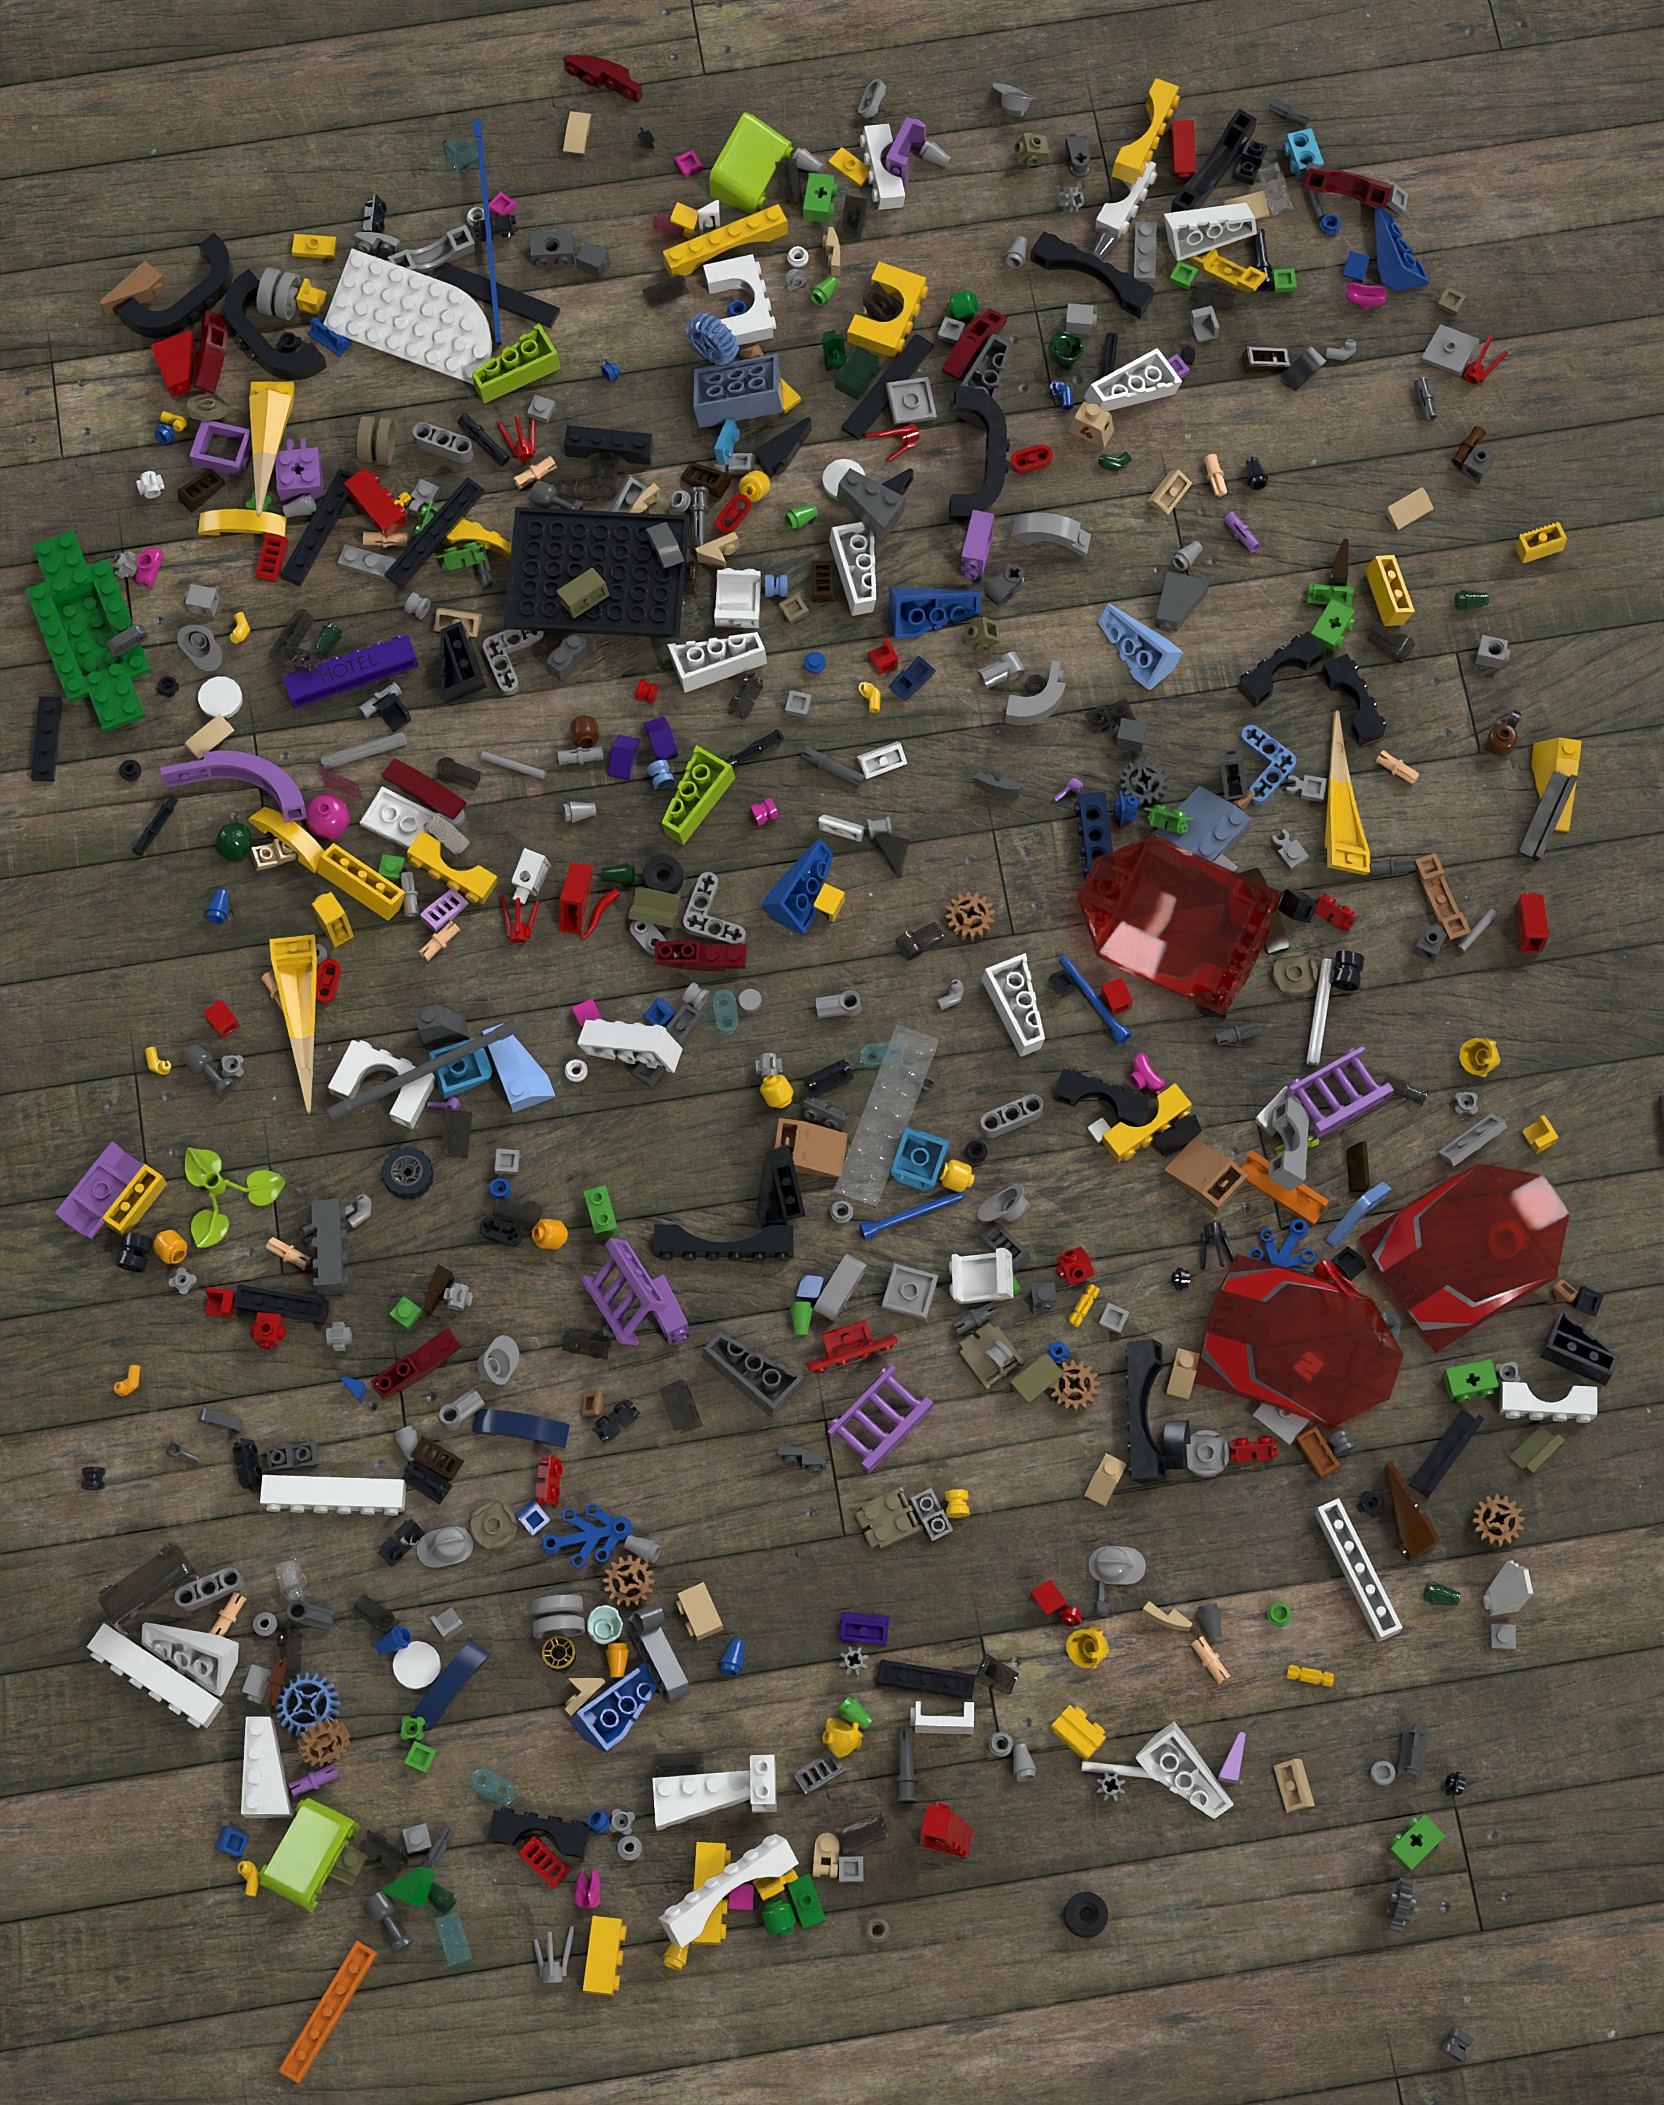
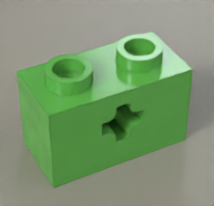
M809 173L803 207V220L829 223V217L834 215L835 203L832 202V199L837 197L838 184H834V175Z
M1334 599L1330 600L1311 632L1325 651L1333 654L1336 648H1341L1345 640L1344 633L1346 630L1350 632L1356 621L1353 619L1355 610Z
M606 1185L583 1191L596 1240L601 1241L619 1236Z
M1492 1359L1448 1368L1443 1373L1450 1401L1457 1400V1403L1469 1401L1471 1397L1480 1395V1398L1490 1397L1494 1395L1493 1392L1499 1387ZM1468 1379H1470L1471 1382H1476V1384L1472 1386V1384L1467 1383Z
M1426 1815L1421 1819L1416 1816L1406 1826L1409 1831L1404 1836L1399 1833L1389 1843L1392 1848L1388 1852L1408 1873L1446 1837ZM1417 1837L1420 1841L1418 1845L1412 1847L1410 1843L1412 1839Z

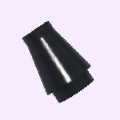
M1257 457L1248 458L1246 460L1247 484L1253 490H1261L1267 486L1268 476Z

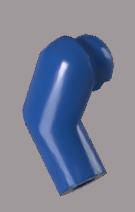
M1053 381L1050 384V390L1062 399V408L1064 410H1071L1073 408L1071 388L1060 381Z

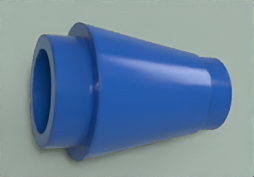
M223 889L216 890L205 912L208 921L222 924L227 919L228 891Z
M396 1626L376 1642V1650L379 1654L383 1655L405 1649L411 1643L412 1637L406 1627Z
M736 1638L731 1639L719 1663L722 1673L738 1676L739 1672L743 1670L744 1641Z

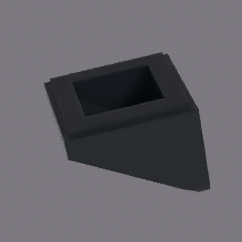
M1349 1246L1331 1260L1349 1281H1352L1366 1269L1363 1257Z

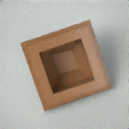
M759 344L739 351L742 360L764 356Z
M1247 790V797L1229 799L1227 801L1245 810L1255 794Z
M1563 1279L1553 1286L1557 1302H1572L1578 1294Z
M602 1392L586 1393L584 1395L582 1417L598 1415L604 1409Z

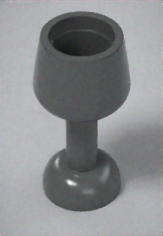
M537 481L534 484L529 495V500L540 508H550L552 504L561 509L584 510L585 503L582 501L571 504L556 497V487L542 481Z
M200 1044L192 1045L182 1055V1060L191 1073L200 1074L204 1072L216 1085L214 1092L218 1098L226 1095L235 1085L233 1079H222L210 1066L213 1056Z
M383 1890L364 1902L370 1920L374 1923L383 1921L394 1939L391 1945L393 1954L414 1942L412 1936H403L391 1916L396 1911V1904Z

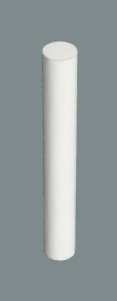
M1082 1761L1081 1771L1107 1772L1108 1774H1115L1117 1772L1118 1775L1151 1778L1142 1767Z

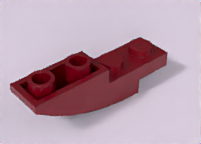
M587 55L564 56L566 72L571 76H577L582 79L585 84L599 89L604 83L609 89H615L622 93L626 99H632L637 103L643 97L642 87L630 79L629 69L599 57Z
M990 308L982 316L978 315L958 340L947 358L942 372L960 381L972 368L992 334L996 335L1007 323V317Z
M207 310L202 314L200 349L196 352L194 388L214 394L224 362L228 330L225 329V317Z
M655 941L654 963L657 965L713 972H725V969H746V944Z
M447 1327L412 1354L403 1356L370 1382L382 1400H386L447 1362L446 1359L463 1346L452 1330Z

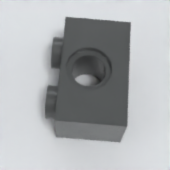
M572 231L530 233L532 266L546 267L548 265L567 266L575 264Z

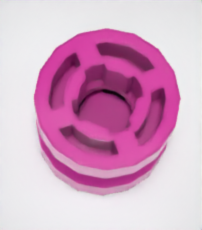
M771 798L763 800L762 804L749 806L752 817L758 827L765 824L769 819L779 818Z

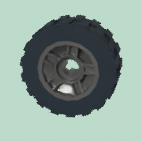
M408 1146L396 1149V1151L389 1154L388 1158H385L384 1165L382 1166V1178L385 1186L397 1198L413 1200L416 1197H421L430 1189L429 1187L433 1183L434 1172L428 1156H425L423 1151H419L415 1147L409 1148ZM409 1169L412 1174L408 1177L404 1176Z

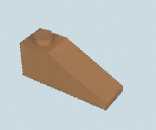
M144 261L99 303L103 313L108 315L117 312L132 298H135L140 304L152 300L163 292L166 284L163 276Z

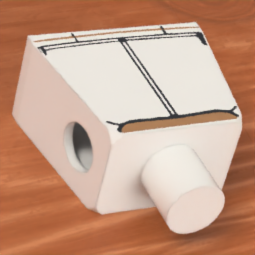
M524 848L512 878V884L517 888L512 898L514 901L519 897L520 903L525 904L529 894L537 896L551 867L545 856Z

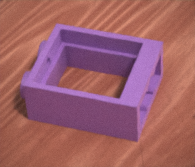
M201 421L189 455L192 465L242 477L244 470H248L250 464L249 456L251 451L253 452L251 430L215 421ZM213 434L242 440L235 462L206 455Z
M977 510L972 512L961 556V575L968 579L982 580L993 537L994 514Z
M662 1275L652 1281L667 1303V1307L663 1312L653 1311L668 1344L674 1343L678 1345L686 1341L687 1337L690 1336L689 1326L665 1276Z

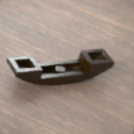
M1257 867L1238 873L1236 875L1237 878L1247 884L1273 916L1266 938L1261 936L1267 954L1288 949L1289 943L1280 914L1261 871Z

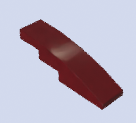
M395 758L381 774L384 780L400 787L404 793L418 799L422 805L452 820L458 816L467 804L465 800L441 784Z

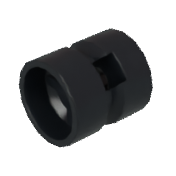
M1343 950L1336 952L1334 961L1336 969L1333 970L1330 984L1344 991L1358 990L1361 982L1360 972H1362L1364 966V956L1353 951Z
M124 1233L120 1245L123 1250L118 1253L115 1265L127 1271L144 1273L148 1262L146 1255L151 1251L153 1240L137 1233Z

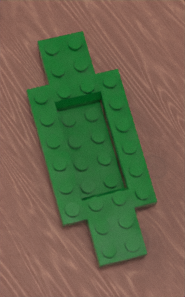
M73 530L33 544L34 552L46 582L25 590L68 702L72 703L90 696L104 733L146 718L132 682L133 679L152 673L142 645L139 644L116 657L112 656L106 647L107 642L111 638L134 626L109 560L105 559L87 566Z

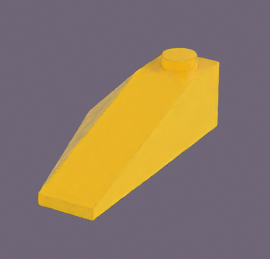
M1559 737L1533 743L1531 769L1534 772L1536 790L1539 793L1540 800L1554 770L1566 776L1571 774L1577 776L1581 740ZM1576 782L1555 827V831L1569 832Z

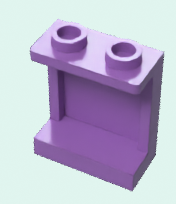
M906 117L886 156V171L891 175L901 177L903 187H906L909 181V158L907 156L911 148L922 149L926 143V124L918 119Z

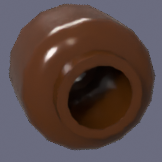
M580 715L571 721L569 729L573 744L582 748H591L597 743L600 734L596 719L591 716Z
M1505 723L1494 726L1490 730L1487 739L1489 750L1498 756L1510 754L1517 743L1518 736L1516 730L1511 725Z

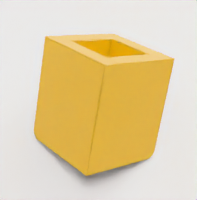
M677 202L670 222L685 228L682 236L690 239L698 222V211Z
M305 278L296 297L299 310L319 315L327 297V292L311 287L310 280Z
M825 883L813 904L814 908L829 914V921L834 922L845 902V892Z
M1545 1115L1539 1117L1536 1123L1522 1131L1523 1136L1535 1155L1554 1145L1559 1138Z

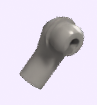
M1348 339L1340 349L1328 347L1326 358L1346 360L1356 352V342Z
M955 979L951 981L948 996L937 1000L941 1010L956 1005L961 1001L964 986L960 980Z
M360 1194L356 1198L358 1203L357 1212L347 1219L353 1228L371 1215L372 1202L365 1194Z

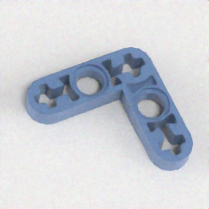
M1248 725L1242 730V743L1270 764L1249 789V791L1255 794V792H1259L1262 789L1263 785L1266 787L1263 790L1262 796H1254L1250 801L1254 805H1262L1293 772L1297 759L1292 752L1255 725ZM1252 733L1255 734V739H1254V738H1251L1250 740L1247 739V735H1248V734H1249V735H1251ZM1263 739L1259 744V747H1257V742H1260V740ZM1265 745H1271L1275 751L1272 754H1266L1262 748ZM1289 759L1290 765L1286 764L1281 772L1279 768L1282 765V761ZM1273 773L1278 776L1279 780L1275 783H1270L1267 781L1266 776Z
M1382 1181L1365 1193L1353 1205L1325 1241L1335 1249L1364 1214L1382 1202L1391 1192L1392 1188Z

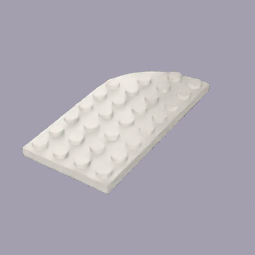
M351 249L324 321V325L328 327V330L334 331L339 336L344 335L347 339L474 385L471 373L489 361L492 354L490 326L478 304L464 291L451 284Z

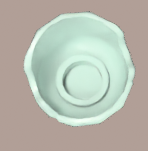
M608 1605L596 1607L590 1613L586 1624L587 1632L591 1639L602 1645L613 1643L619 1638L623 1626L618 1610Z

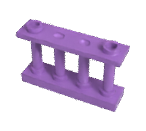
M1363 1046L1356 1050L1354 1048L1349 1049L1337 1061L1302 1080L1299 1078L1295 1079L1288 1085L1289 1088L1284 1096L1287 1099L1296 1094L1315 1121L1314 1127L1310 1132L1315 1140L1387 1100L1394 1091L1389 1083L1382 1087L1380 1084L1377 1085L1359 1059L1365 1051ZM1352 1064L1369 1088V1094L1364 1097L1359 1095L1341 1069ZM1333 1074L1352 1100L1351 1104L1346 1107L1340 1105L1323 1079ZM1315 1084L1332 1108V1115L1327 1118L1325 1115L1322 1116L1304 1089Z
M610 1238L605 1244L610 1252V1259L596 1277L583 1275L581 1280L616 1335V1339L622 1344L638 1345L640 1341L634 1333L635 1328L648 1311L663 1312L667 1307V1303L629 1243L625 1240ZM618 1265L621 1273L609 1290H607L604 1281L614 1267ZM628 1281L631 1289L619 1306H617L614 1297L625 1282ZM638 1297L641 1306L630 1321L627 1322L624 1313L635 1298Z
M893 1365L889 1369L884 1368L877 1375L876 1378L878 1380L840 1419L836 1417L828 1425V1437L832 1439L838 1434L862 1456V1469L868 1475L933 1409V1402L927 1396L923 1401L917 1400L893 1378L896 1374V1368ZM885 1384L911 1407L910 1410L912 1412L906 1418L904 1416L901 1417L876 1394ZM869 1401L895 1423L894 1427L896 1428L890 1434L888 1432L884 1433L861 1411ZM853 1417L879 1440L878 1443L880 1445L874 1451L872 1449L868 1450L844 1427Z

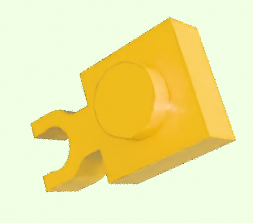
M791 1868L780 1877H761L752 1882L763 1901L784 1890L783 1885L798 1879V1876L793 1868Z

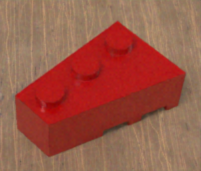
M363 468L344 482L349 500L352 503L356 502L360 506L359 510L362 514H366L370 518L371 523L387 538L407 523L405 519L406 511L399 503L396 505L392 501L393 496L386 487L382 489L378 484L380 480L375 473H369L366 468Z

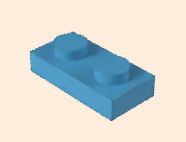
M726 419L714 447L719 465L727 464L729 456L731 457L733 454L735 442L739 440L740 431L736 427L735 419Z

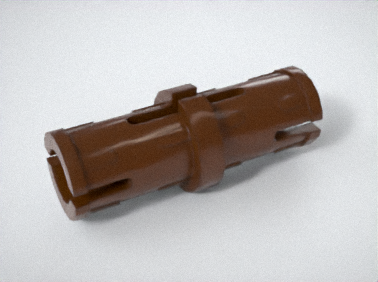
M1474 426L1470 435L1461 442L1460 449L1451 460L1454 465L1461 468L1474 447L1486 435V431L1482 427Z
M275 1655L271 1674L267 1676L266 1681L268 1685L262 1703L268 1704L270 1695H273L271 1706H277L281 1687L286 1682L284 1676L290 1659L284 1657L282 1666L279 1667L281 1656Z

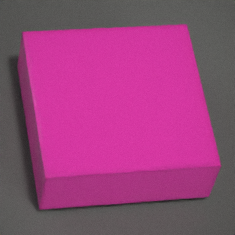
M693 150L674 158L675 164L684 178L703 170V165Z
M501 191L489 203V211L497 217L511 214L517 207V203Z
M593 999L572 1007V1011L581 1029H583L586 1020L595 1021L596 1019H602Z
M741 1884L729 1892V1910L753 1911L754 1885Z

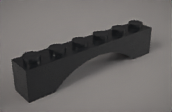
M1238 109L1205 164L1181 188L1173 199L1171 213L1201 208L1242 151L1248 139L1255 133L1257 118Z
M1043 231L1031 249L1030 261L1048 271L1057 269L1074 270L1096 278L1112 291L1122 310L1139 319L1153 300L1154 289L1148 283L1134 279L1129 273L1121 272L1112 264L1098 260L1093 254L1079 250L1074 244L1060 240L1055 234Z
M655 1224L654 1254L655 1257H659L663 1261H670L673 1258H682L685 1261H693L696 1258H705L708 1261H717L719 1258H728L731 1261H741L742 1258H752L753 1261H764L765 1258H775L776 1261H788L789 1258H794L793 1225H770L762 1232L750 1238L723 1243L698 1238L686 1232L679 1225Z
M1154 1339L1127 1342L1125 1359L1128 1363L1126 1383L1129 1395L1126 1398V1402L1129 1408L1127 1427L1130 1431L1128 1451L1131 1455L1129 1475L1131 1480L1139 1484L1167 1481L1166 1457L1160 1452L1152 1438L1147 1415L1150 1391L1156 1376L1163 1367L1162 1343Z

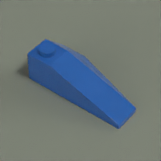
M1377 207L1374 209L1377 264L1382 284L1387 288L1391 287L1397 291L1427 285L1430 281L1420 261L1415 262L1411 255L1413 249L1401 239L1403 233L1392 215Z
M926 588L889 589V615L893 637L895 639L916 638L922 636V633L938 630L942 628L941 626L948 623H956L980 614L981 592Z
M821 838L817 839L776 883L761 904L775 922L800 934L806 933L816 917L817 910H815L813 904L820 893L823 879L827 878L833 853Z
M645 1663L573 1716L570 1723L584 1741L606 1752L626 1736L657 1689Z

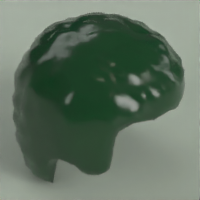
M1063 331L1050 339L1048 350L1054 362L1059 365H1070L1080 359L1083 353V346L1080 337H1075L1071 333Z
M231 822L220 828L216 837V850L224 859L231 861L242 860L251 848V832L242 823Z

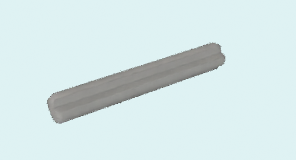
M400 732L321 757V763L324 769H329L406 745L407 741L404 733Z

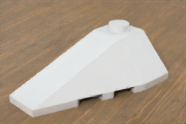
M1513 1560L1505 1563L1485 1592L1486 1595L1483 1596L1484 1607L1486 1610L1489 1609L1490 1616L1518 1612L1531 1597L1533 1590L1527 1568L1519 1566Z
M1172 1722L1157 1733L1135 1756L1151 1778L1160 1781L1169 1787L1171 1791L1176 1794L1178 1793L1213 1819L1234 1805L1175 1722Z

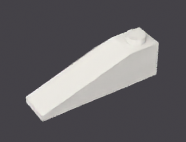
M147 1622L142 1625V1645L163 1661L169 1660L178 1667L176 1671L182 1675L184 1673L195 1680L194 1683L202 1689L218 1696L224 1693L238 1663L239 1643L210 1633Z

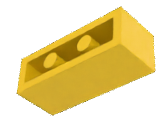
M1395 555L1375 556L1364 571L1384 626L1404 625L1415 611Z
M332 892L318 896L315 902L312 903L322 930L334 948L354 937L345 911Z
M144 1164L102 1217L105 1224L122 1237L124 1233L130 1232L167 1186L164 1177Z
M592 1917L583 1985L584 1993L614 1996V1990L619 1991L620 1976L616 1974L618 1965L622 1966L624 1951L620 1950L621 1941H625L627 1926H623L622 1919Z

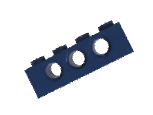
M1104 791L1079 794L1078 802H1074L1075 815L1080 817V823H1077L1078 836H1082L1083 843L1080 844V855L1085 857L1086 863L1082 864L1083 877L1088 878V885L1114 883L1116 880V868L1106 793ZM1094 815L1097 819L1091 821L1087 819V816ZM1098 836L1100 840L1092 841L1089 837ZM1095 856H1099L1103 860L1101 862H1095L1092 858Z

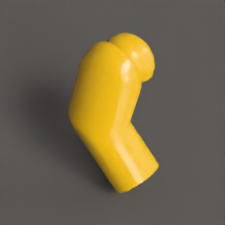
M166 411L162 412L160 421L173 425L174 430L182 431L187 426V421L184 417Z
M243 612L234 615L237 626L233 633L230 634V640L234 644L244 641L250 632V627Z
M861 682L858 690L869 700V712L878 713L880 711V691L871 683Z
M155 1047L145 1049L148 1068L159 1075L168 1074L171 1069V1063L168 1060L165 1062L158 1059Z
M241 1861L237 1866V1870L247 1881L244 1894L256 1897L260 1882L258 1878L260 1872L252 1862Z

